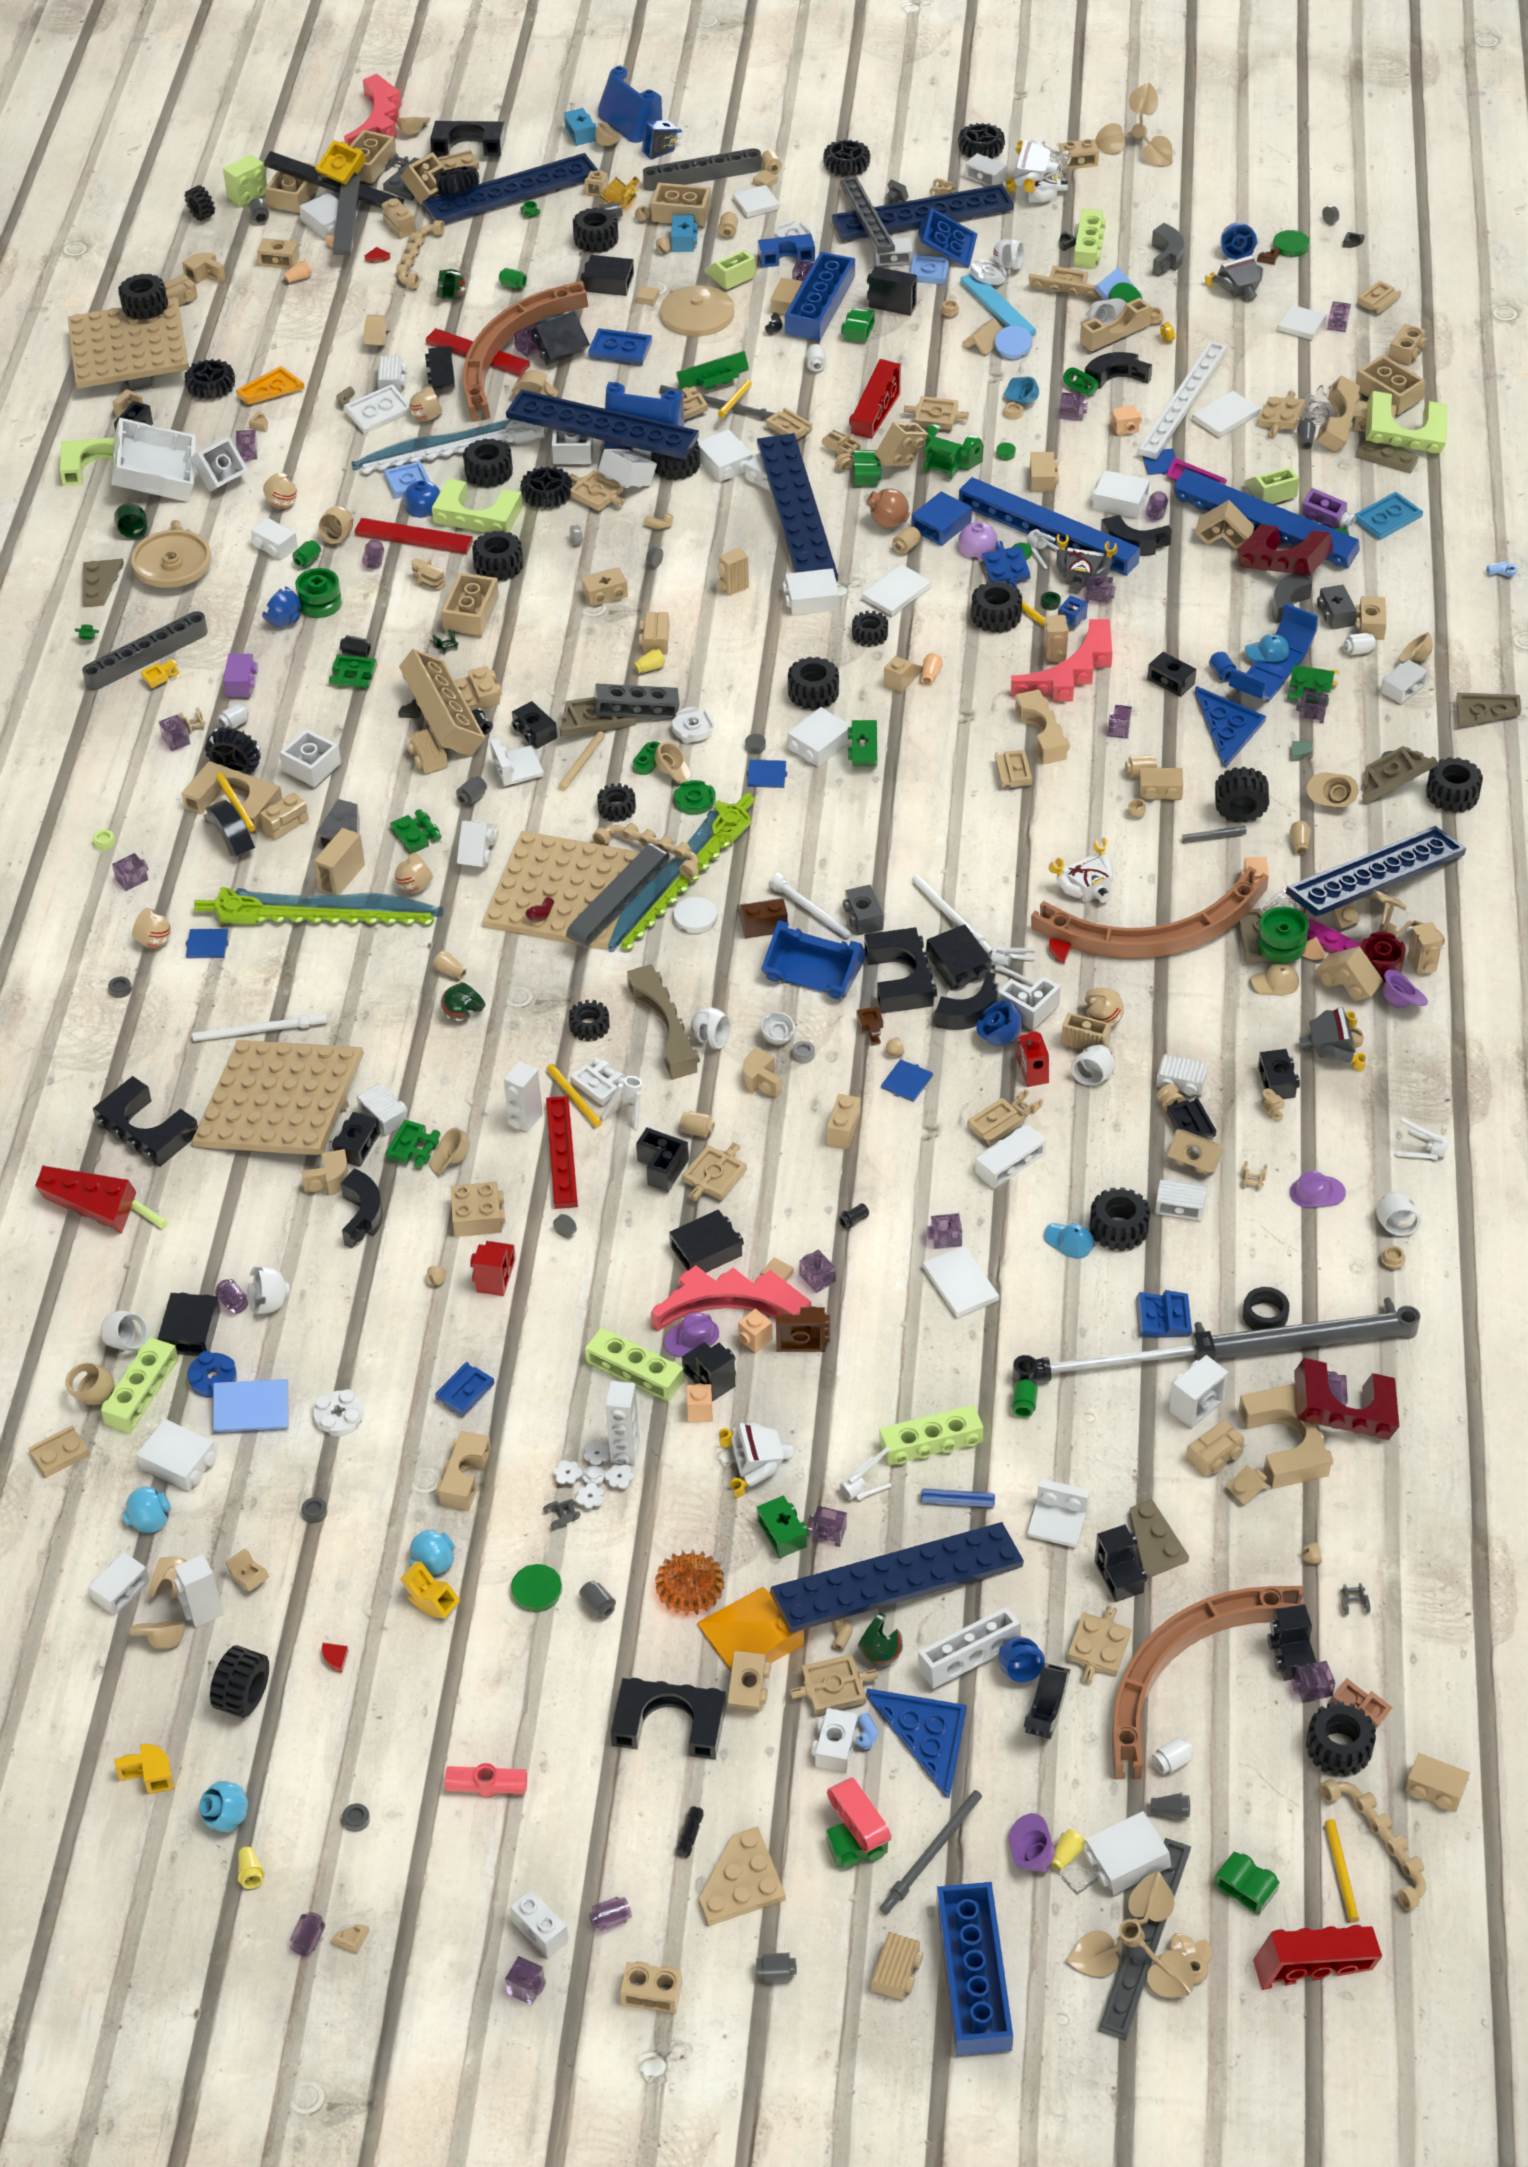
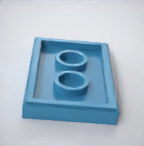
M1394 492L1354 515H1356L1355 523L1380 541L1423 517V511L1399 493Z

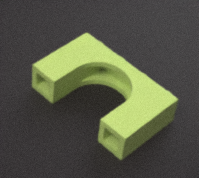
M1372 392L1367 401V441L1389 444L1395 447H1406L1412 450L1428 451L1430 453H1441L1447 441L1448 404L1429 401L1423 411L1422 428L1408 430L1399 426L1392 417V394Z
M114 437L61 441L60 474L63 486L82 485L83 470L90 462L104 458L113 459Z
M448 479L432 506L433 523L484 533L492 531L510 532L523 508L522 493L503 489L497 501L491 507L483 510H470L463 507L468 498L467 483Z

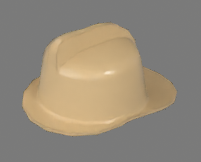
M1318 773L1307 784V793L1310 799L1317 804L1325 806L1346 807L1355 801L1359 793L1356 780L1351 776L1343 774Z

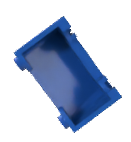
M621 65L616 66L609 73L598 106V116L629 141L639 143L643 141L645 121H663L662 98L651 89L645 90L642 93L637 92L624 82V79L627 77V70Z
M608 382L605 394V409L684 427L682 391L667 390L662 394L661 398L625 394L624 385L618 382Z
M778 920L761 968L762 972L766 974V978L774 982L782 980L828 993L829 997L838 1000L841 997H846L866 957L862 944L850 941L848 946L845 941L838 943L805 934L801 929L797 928L794 930L788 928L789 923Z

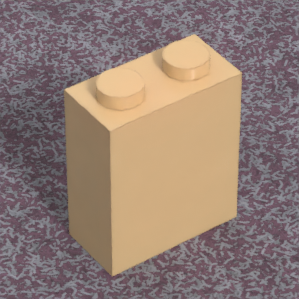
M342 828L314 860L319 891L337 898L365 866L360 834Z

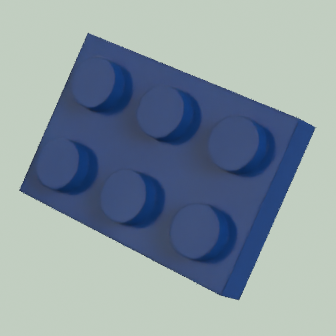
M598 328L588 350L589 357L643 364L652 343V335Z

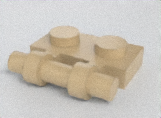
M695 386L681 389L683 392L684 420L708 410V404L700 392L697 393Z

